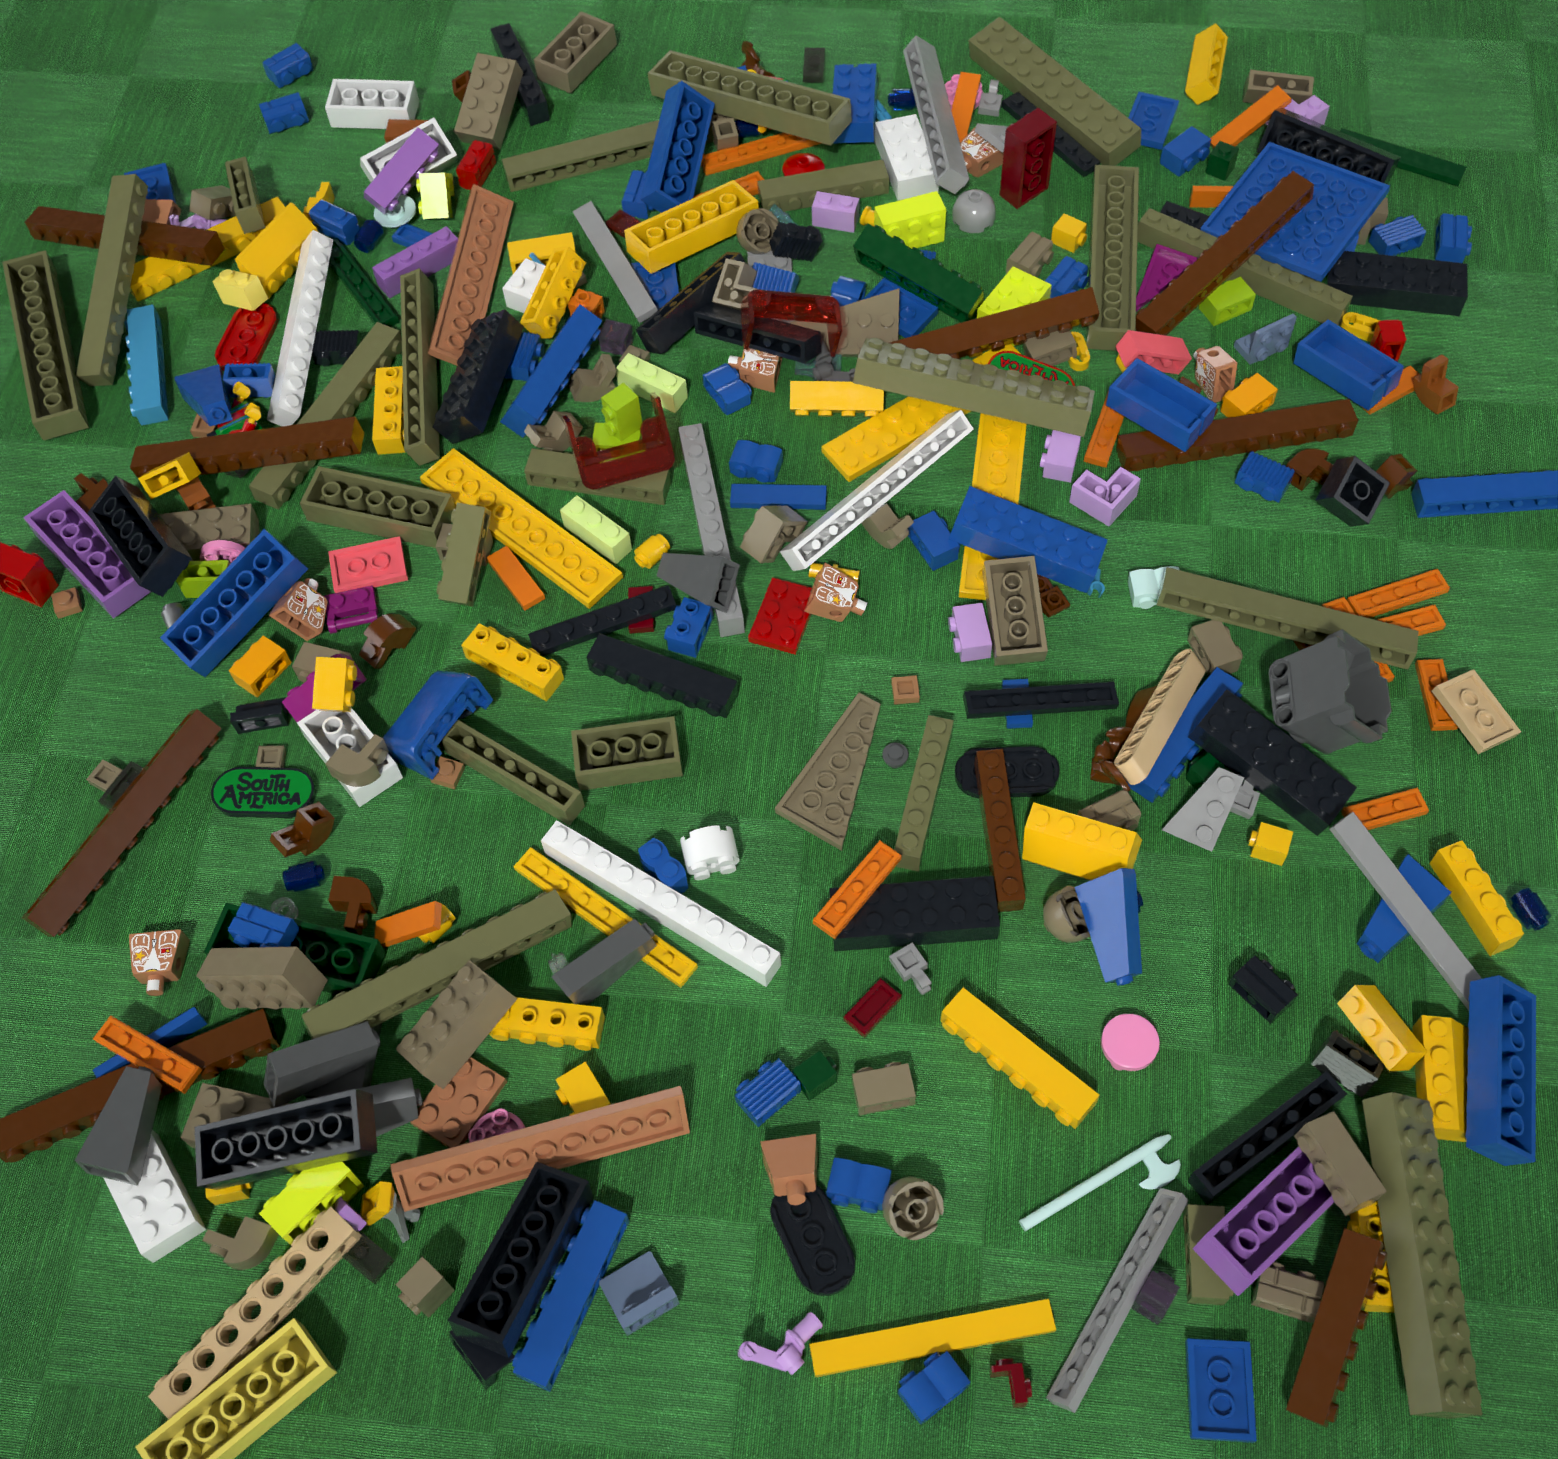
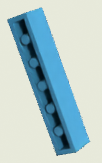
M154 304L127 309V319L124 322L128 332V336L125 337L126 343L130 351L127 352V360L131 369H128V376L132 383V386H129V393L133 400V403L130 404L132 416L137 417L141 426L167 421L169 419L161 319Z

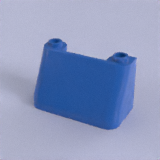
M436 671L429 677L414 699L383 736L389 750L388 754L394 761L433 780L440 770L435 766V757H440L442 754L437 745L465 709L474 712L476 710L475 706H479L486 710L493 701L492 697L475 676L468 673Z

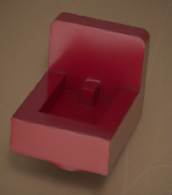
M1014 1359L995 1361L996 1365L991 1366L989 1370L990 1378L1008 1376L1013 1408L1026 1407L1028 1403L1027 1398H1032L1030 1378H1024L1022 1363L1014 1364Z

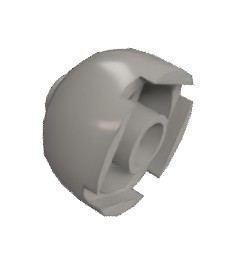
M970 189L960 194L952 210L953 223L955 224L956 222L960 230L968 233L984 232V228L989 225L990 227L993 226L996 216L995 202L988 193L978 189Z

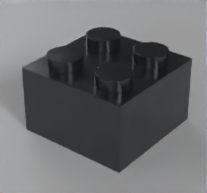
M1356 456L1337 459L1315 501L1350 527L1367 525L1370 523L1390 482Z

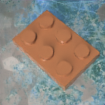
M469 1057L444 1089L435 1084L422 1102V1106L417 1109L418 1119L410 1123L448 1148L463 1145L468 1139L469 1131L485 1115L507 1083V1080L482 1063Z

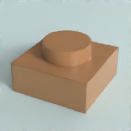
M196 414L190 431L193 437H207L206 434L218 429V426L210 427Z
M75 587L51 594L54 611L58 619L83 611L79 592Z
M917 675L891 678L894 705L919 702Z
M440 756L436 763V767L440 770L431 780V783L456 789L465 769L464 763Z

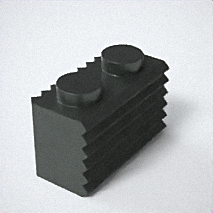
M1337 1030L1333 1031L1318 1049L1311 1063L1320 1073L1323 1074L1327 1071L1346 1090L1354 1092L1362 1098L1378 1080L1385 1066L1379 1057H1375L1368 1050H1364L1363 1047L1354 1044L1353 1040L1349 1041L1348 1037L1339 1034Z

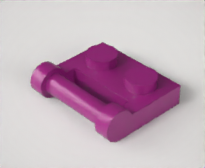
M373 585L324 596L328 601L326 613L330 634L337 633L340 629L372 623L379 617Z

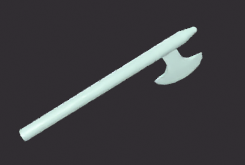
M1167 1134L1149 1141L1019 1221L1020 1226L1024 1231L1029 1230L1142 1160L1149 1170L1148 1178L1139 1183L1142 1188L1152 1190L1169 1184L1180 1171V1160L1172 1164H1165L1160 1160L1156 1152L1165 1146L1171 1139V1135Z

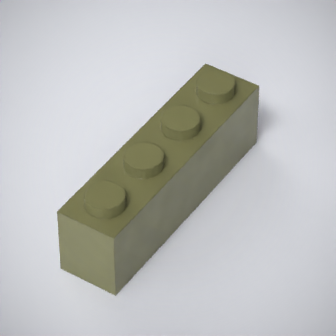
M246 156L225 162L234 211L244 234L257 232L265 228L255 177Z
M457 502L456 509H453L451 513L452 530L451 533H448L446 539L447 555L443 558L441 565L443 571L442 581L440 580L437 585L439 600L473 607L492 513L486 507Z

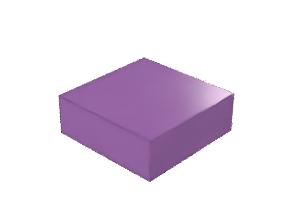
M342 1197L333 1204L338 1214L355 1230L360 1231L367 1224L363 1217Z

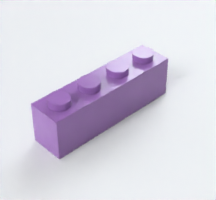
M417 127L365 189L364 198L384 215L388 210L392 212L398 205L399 201L397 199L401 194L405 196L412 188L411 182L415 178L419 179V174H424L426 164L428 162L432 164L439 155L437 152L439 144Z
M446 226L373 266L372 269L379 288L390 299L401 292V275L420 268L429 277L449 266L452 262L458 238Z

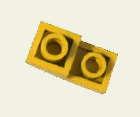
M321 182L320 189L316 192V197H309L307 206L304 207V215L311 222L313 221L309 216V211L320 200L331 204L334 203L335 197L330 182Z

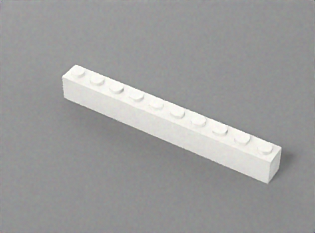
M312 230L301 246L267 421L279 426L292 425L300 417L333 239L315 230Z
M962 410L945 415L784 547L780 553L791 569L797 571L809 567L974 430Z
M556 820L542 838L541 843L547 856L763 986H768L781 967V956L778 951Z

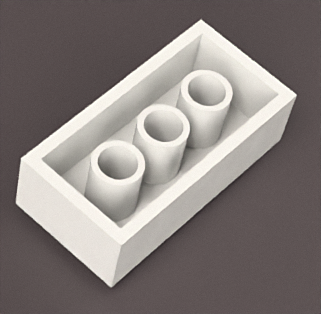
M333 79L325 109L331 127L386 129L389 119L415 120L419 98L414 81Z
M917 115L875 122V144L881 159L884 160L897 201L934 191L939 192V185L935 183L923 130Z
M435 118L417 126L439 144L437 151L439 155L432 164L430 162L426 164L424 174L438 173L456 163L457 154ZM417 127L360 158V166L370 182L381 172ZM417 178L411 182L412 187L416 185Z
M352 708L351 712L315 710L297 722L304 737L324 763L331 758L341 744L359 753L374 736ZM388 753L386 759L377 765L381 776L375 782L362 787H352L339 781L359 807L403 778L396 762Z
M152 1130L142 1176L138 1186L104 1178L140 1254L152 1263L207 1230L159 1135Z

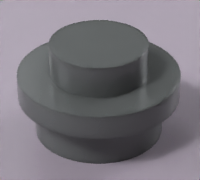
M890 743L883 749L882 757L888 766L899 768L907 762L908 750L900 743Z

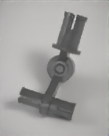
M821 335V353L816 356V364L812 368L815 380L853 382L856 368H852L849 372L834 371L831 364L833 355L828 351Z

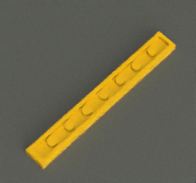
M532 847L514 865L515 871L543 891L549 893L556 889L567 908L607 936H610L633 920L629 915ZM655 934L652 939L657 946L641 960L682 988L698 968V965Z
M1049 1299L809 1345L815 1377L931 1356L935 1352L941 1354L946 1351L952 1352L1052 1333L1056 1331V1326Z

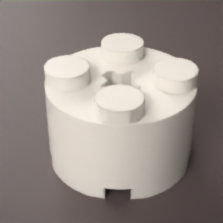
M719 825L703 827L689 832L690 838L685 840L684 836L680 839L687 873L694 875L695 880L707 879L710 877V873L720 871L721 874H730L736 871L735 865L739 862V855L731 827L726 826L727 831L720 830Z

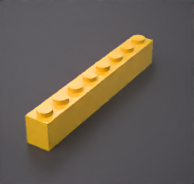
M278 196L261 204L265 227L285 208ZM236 216L207 229L217 231L225 248L212 266L240 254L263 229L244 234ZM147 257L134 264L130 291L137 302L212 266Z

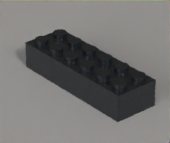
M1282 107L1274 110L1257 150L1258 153H1261L1265 146L1272 142L1385 184H1389L1401 158Z
M1344 251L1324 277L1322 283L1352 295L1350 305L1460 316L1468 298V264Z
M505 309L497 313L493 312L483 319H477L472 324L469 338L464 343L463 353L457 360L455 373L450 378L449 388L443 395L442 405L435 415L436 420L432 428L452 444L484 432L524 328Z
M115 476L88 511L90 518L140 587L163 597L172 588L182 571L188 567L192 557L137 486Z
M1228 689L1225 690L1188 736V738L1235 774L1244 777V780L1254 786L1256 790L1316 836L1332 823L1357 789L1350 781Z
M993 876L881 884L836 939H833L834 952L907 946L910 943L914 945L998 939L1000 922ZM840 887L829 888L830 899Z
M358 1089L194 1127L197 1187L214 1190L378 1153L373 1094Z
M536 1161L448 1319L455 1336L508 1358L510 1357L561 1261L571 1238L580 1225L585 1209L590 1206L594 1198L588 1180Z

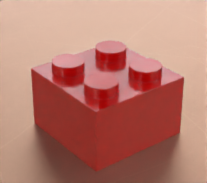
M0 542V589L2 592L42 608L59 586L53 578L54 574L46 568L43 558L38 554H29L16 545L9 546Z

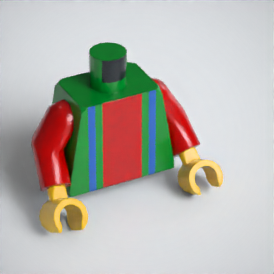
M236 382L233 387V393L238 395L231 407L233 420L217 424L218 429L206 434L207 437L262 429L258 422L261 417L260 407L252 402L248 404L247 400L244 401L251 393L246 385Z

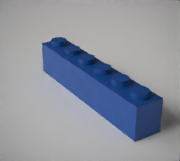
M1546 470L1543 472L1498 473L1495 475H1472L1468 477L1425 478L1417 480L1411 496L1418 518L1558 509V471Z
M1216 667L1188 702L1148 776L1136 785L1128 783L1130 789L1151 803L1158 796L1163 797L1171 786L1169 784L1173 777L1178 779L1185 769L1184 763L1188 759L1192 761L1200 750L1199 745L1188 738V736L1226 689L1241 699L1243 695L1240 691L1243 683Z
M594 1200L591 1208L587 1207L580 1222L583 1224L578 1235L574 1234L569 1242L567 1251L570 1253L565 1263L561 1262L558 1265L554 1274L556 1282L552 1290H548L542 1298L540 1304L542 1311L538 1320L534 1319L527 1330V1343L524 1349L520 1348L514 1357L512 1366L515 1368L513 1373L518 1378L546 1391H551L600 1286L599 1281L604 1278L630 1222L626 1213Z

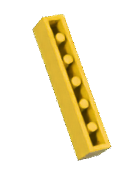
M962 988L943 1009L941 1022L947 1032L952 1035L957 1034L964 1040L965 1045L972 1052H979L986 1057L987 1063L997 1071L1002 1070L1006 1073L1013 1085L1019 1089L1024 1088L1031 1093L1033 1100L1038 1105L1044 1108L1047 1106L1056 1113L1055 1117L1063 1125H1071L1076 1129L1096 1105L1100 1096L1097 1092L965 988Z

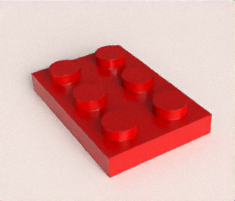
M772 577L749 633L748 641L796 655L811 614L804 610L812 588Z

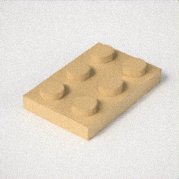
M1474 669L1441 683L1432 690V693L1478 754L1504 743L1521 733L1520 729Z

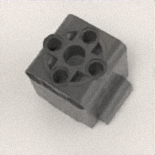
M1343 629L1330 634L1322 642L1284 658L1277 659L1271 664L1269 680L1274 722L1289 732L1291 738L1299 744L1307 743L1323 754H1330L1358 742L1367 744L1382 739V734L1388 732L1387 718L1392 710L1387 679L1380 676L1379 665L1372 661L1370 648Z

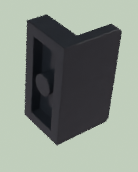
M285 698L236 706V712L230 713V722L237 734L288 726V710L282 703Z
M453 1330L449 1332L451 1343L485 1390L496 1383L495 1374L514 1360L513 1353L508 1358L455 1336Z

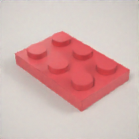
M400 536L328 551L335 593L371 585L375 588L408 580Z

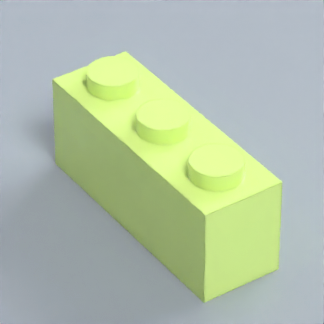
M628 353L616 367L618 386L625 383L636 395L671 412L676 413L688 398L685 379Z
M576 495L560 510L564 528L616 565L632 550L629 532Z

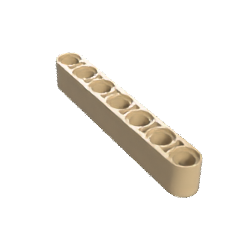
M1185 649L1173 658L1114 761V765L1130 785H1136L1148 776L1205 674L1206 668L1192 649Z

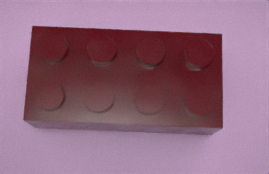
M1040 108L1035 109L1014 124L1009 125L1005 132L999 196L1016 209H1019L1049 187L1057 121Z

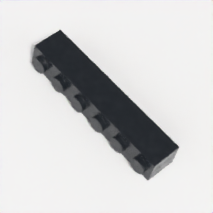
M510 23L491 28L494 49L498 57L516 60L523 71L516 96L530 126L550 121L547 101Z
M726 252L636 329L648 352L657 354L667 352L675 341L682 339L690 328L695 327L694 312L710 302L713 303L712 300L726 258L745 262L741 253Z
M711 302L694 312L696 334L801 363H807L821 353V332Z
M600 633L586 657L589 670L598 676L605 675L613 678L618 683H627L636 686L643 692L650 691L659 694L666 700H676L689 708L704 710L715 717L727 718L739 694L736 680Z
M1326 1071L1196 1169L1187 1182L1206 1205H1209L1294 1140L1295 1134L1306 1123L1320 1118L1336 1108L1346 1097L1347 1093Z

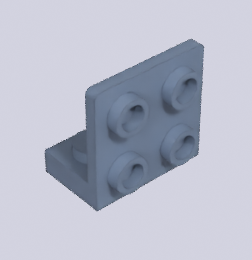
M1293 313L1235 340L1234 348L1249 365L1257 361H1263L1276 352L1284 351L1289 345L1297 318L1296 315Z
M650 1251L599 1281L601 1289L627 1336L680 1304L672 1286L669 1285Z

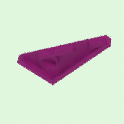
M1157 244L1136 297V312L1150 302L1158 293L1165 290L1173 279H1177L1189 264H1193L1197 260V257Z

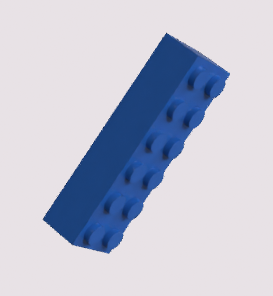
M683 81L666 90L640 198L641 201L660 213L693 199L715 103Z
M581 304L576 308L500 422L522 438L526 435L524 431L528 424H541L547 415L548 409L557 400V395L566 386L569 377L579 366L580 360L590 349L591 343L594 342L601 332L598 329L602 322L600 318Z
M969 486L949 536V540L997 559L1035 556L1038 575L1087 593L1095 578L1108 541L1105 538L972 486Z
M264 529L160 638L189 668L206 677L308 568L278 539Z
M1500 975L1470 981V993L1468 996L1469 1037L1467 1049L1468 1075L1466 1079V1147L1503 1166L1535 1162L1536 995Z

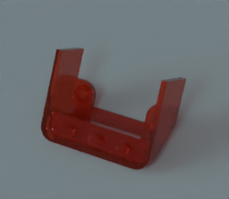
M760 289L752 290L743 297L741 319L743 347L745 350L749 349L754 327V317L827 323L830 357H835L842 333L840 305L834 297Z
M655 392L650 393L655 416L647 418L642 422L640 426L642 439L612 448L596 451L595 444L589 437L580 436L575 438L570 419L567 415L562 416L572 454L581 481L585 487L595 490L666 471L673 466L675 456L661 400Z

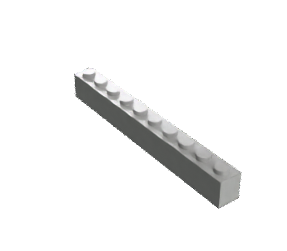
M915 36L903 50L935 183L956 194L967 184L969 175L935 47L920 37Z
M702 423L678 427L703 555L720 556L731 560ZM736 581L727 613L715 609L720 637L745 633Z

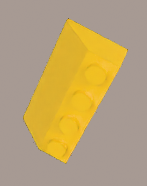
M290 202L235 258L239 271L258 276L269 299L297 270L302 243L312 230L317 231V228Z
M1033 802L1024 830L1022 859L1091 881L1120 868L1133 869L1142 839L1137 832Z
M1421 1015L1412 1027L1413 1034L1427 1050V1053L1415 1064L1417 1098L1430 1102L1437 1139L1466 1142V1079L1468 1075L1467 1049L1469 1029L1452 1018Z

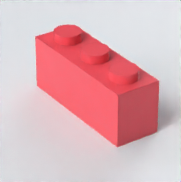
M1128 330L1116 345V349L1125 367H1129L1138 358L1161 372L1180 374L1192 360L1183 338Z

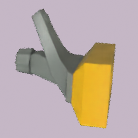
M380 1181L362 1195L360 1215L367 1222V1226L373 1225L381 1218L389 1219L395 1226L402 1243L410 1239L405 1221L418 1222L420 1210L413 1209L404 1212L402 1203L397 1198V1193H394L392 1183Z

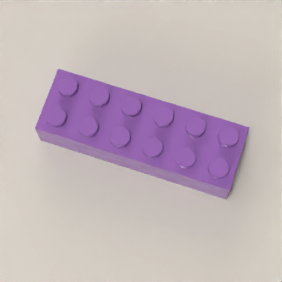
M64 490L23 517L40 541L113 619L151 592L137 584L93 520Z
M1298 1147L1192 1249L1239 1296L1334 1203L1332 1194L1323 1180L1317 1176L1315 1168L1307 1155Z

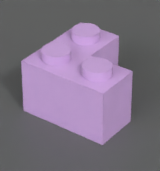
M1313 95L1301 104L1292 100L1284 109L1324 125L1330 106Z
M1122 467L1107 482L1086 470L1072 485L1069 502L1109 527L1136 498L1141 479Z

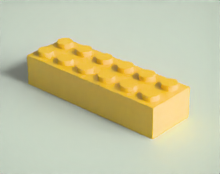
M732 180L625 229L627 252L652 274L736 234L738 222L743 215L751 210L759 209L758 200Z

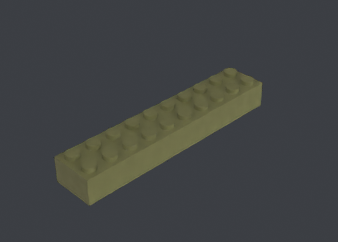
M998 17L968 40L970 58L995 79L999 80L1014 94L1019 92L1033 105L1056 120L1057 125L1101 161V165L1116 166L1141 146V128L1001 17Z
M672 50L647 73L651 95L665 99L666 90L683 81L715 103L713 109L715 114L830 146L852 121L850 98Z
M1095 165L1091 198L1088 288L1093 287L1100 314L1094 324L1086 326V345L1088 349L1117 351L1116 345L1128 330L1135 331L1139 167Z
M44 250L2 262L33 425L43 441L89 428L79 378L76 377L77 368L57 271L47 251Z
M879 338L865 339L857 358L853 380L855 384L1084 437L1095 393L1094 390H1090L1086 386L1076 387L1060 380H1046L1039 375L1029 376L1021 374L1017 370L1007 371L998 369L991 364L981 365L969 359H955L948 354L938 355L929 353L922 348L912 349L900 343H886Z
M1394 1092L1363 1099L1373 1171L1387 1191L1378 1199L1385 1252L1388 1253L1387 1265L1410 1415L1447 1419L1481 1416L1482 1400L1475 1374L1476 1363L1472 1356L1469 1338L1470 1329L1466 1321L1465 1299L1461 1291L1459 1264L1455 1256L1454 1234L1450 1226L1449 1204L1444 1191L1443 1170L1439 1161L1438 1141L1435 1136L1432 1120L1433 1111L1430 1107V1102Z

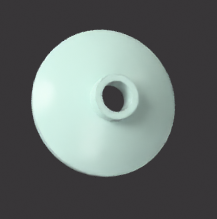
M401 195L397 199L399 203L392 212L388 210L385 215L375 208L374 217L376 222L384 227H398L407 223L416 213L414 200L409 196Z

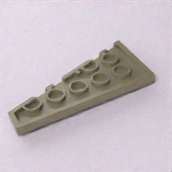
M858 693L775 807L776 814L841 851L881 707L880 703Z

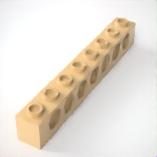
M333 1207L320 1212L314 1219V1224L307 1232L298 1235L293 1240L292 1247L283 1256H279L271 1263L269 1271L261 1279H257L248 1287L247 1294L225 1311L224 1318L202 1335L201 1342L193 1350L181 1356L177 1363L178 1366L170 1374L163 1376L157 1381L154 1386L155 1390L148 1397L168 1419L173 1417L253 1352L363 1237ZM328 1235L326 1246L318 1249L319 1240ZM302 1259H306L304 1269L296 1272L297 1263ZM283 1282L282 1292L274 1296L275 1286ZM260 1305L261 1312L259 1316L252 1320L251 1313L253 1309ZM237 1329L238 1336L236 1340L229 1344L230 1333ZM214 1353L215 1360L207 1368L206 1359L210 1354ZM191 1377L192 1383L190 1388L183 1392L184 1381Z

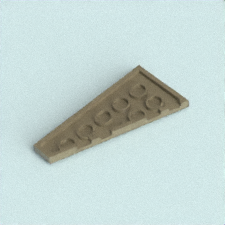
M899 288L790 322V324L820 331L824 343L833 357H858L866 338H879L886 343L898 340Z

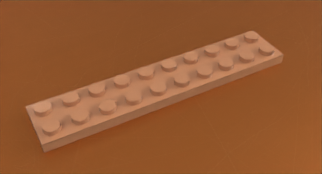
M473 184L470 190L428 349L429 355L456 366L457 360L465 348L464 343L471 333L472 324L477 319H483L486 316L514 201Z
M681 1086L665 1089L391 1164L392 1176L404 1212L525 1179L529 1176L536 1161L556 1169H562L689 1134Z

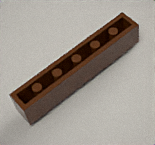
M1003 749L976 751L974 767L990 876L994 878L998 912L1023 910L1026 897Z
M1344 1228L1286 1407L1288 1412L1325 1428L1328 1427L1329 1422L1335 1423L1340 1405L1335 1403L1339 1391L1344 1392L1346 1389L1349 1373L1345 1372L1348 1361H1354L1358 1352L1359 1343L1355 1342L1358 1329L1363 1331L1368 1320L1369 1312L1364 1311L1367 1300L1373 1301L1376 1295L1378 1282L1374 1281L1377 1269L1383 1270L1388 1253L1383 1251L1384 1245L1382 1241Z

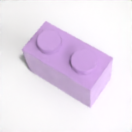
M817 191L812 205V226L854 233L859 220V198Z
M1053 430L1052 435H1047L1044 449H1048L1047 454L1042 453L1040 467L1044 468V478L1071 483L1081 436Z
M976 603L953 607L952 617H948V626L950 632L955 634L953 648L955 653H959L961 662L991 658L992 641L983 604Z

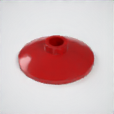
M798 153L786 159L782 171L784 176L824 170L825 166L823 161L814 154Z

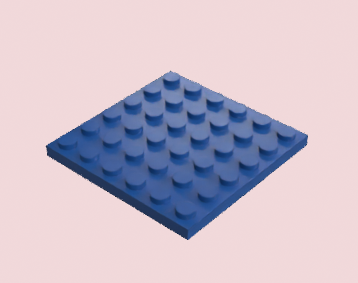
M1269 142L1202 225L1200 230L1215 237L1224 235L1230 230L1235 221L1242 219L1246 215L1250 207L1257 205L1262 200L1266 192H1271L1281 178L1287 177L1294 171L1314 184L1313 199L1254 254L1259 255L1264 260L1277 263L1284 268L1321 282L1389 193L1390 185Z

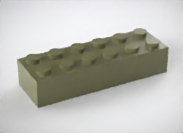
M320 466L317 467L300 502L308 521L386 538L400 536L401 541L436 548L442 524L452 523L451 513L455 508L452 495L448 493Z

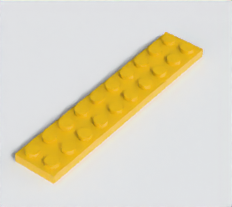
M1012 344L1005 345V348L998 351L990 349L972 361L977 364L986 365L996 353L1002 351L1021 353ZM908 396L880 412L878 416H873L821 446L822 453L843 477L850 482L899 454L945 415L958 410H962L964 415L971 411Z
M980 413L972 487L1015 504L1019 503L1026 423ZM965 546L959 597L986 600L982 574L984 561L999 559Z
M456 449L450 450L420 476L421 483L429 489L451 494L455 508L458 502L486 507L492 511L489 523L491 535L505 546H508L510 550L590 609L623 578L620 570Z

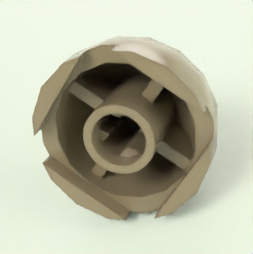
M764 208L754 209L745 213L739 220L736 229L739 244L744 250L753 254H765L771 251L769 242L776 226H778V219L772 212Z
M1066 886L1055 892L1047 899L1043 908L1045 928L1056 939L1068 943L1079 942L1090 937L1074 886Z
M909 1176L901 1178L890 1185L884 1195L882 1210L883 1217L895 1233L909 1240H918L927 1237L935 1231L938 1226L936 1222L939 1216L943 1215L944 1205L943 1198L937 1188L924 1179Z

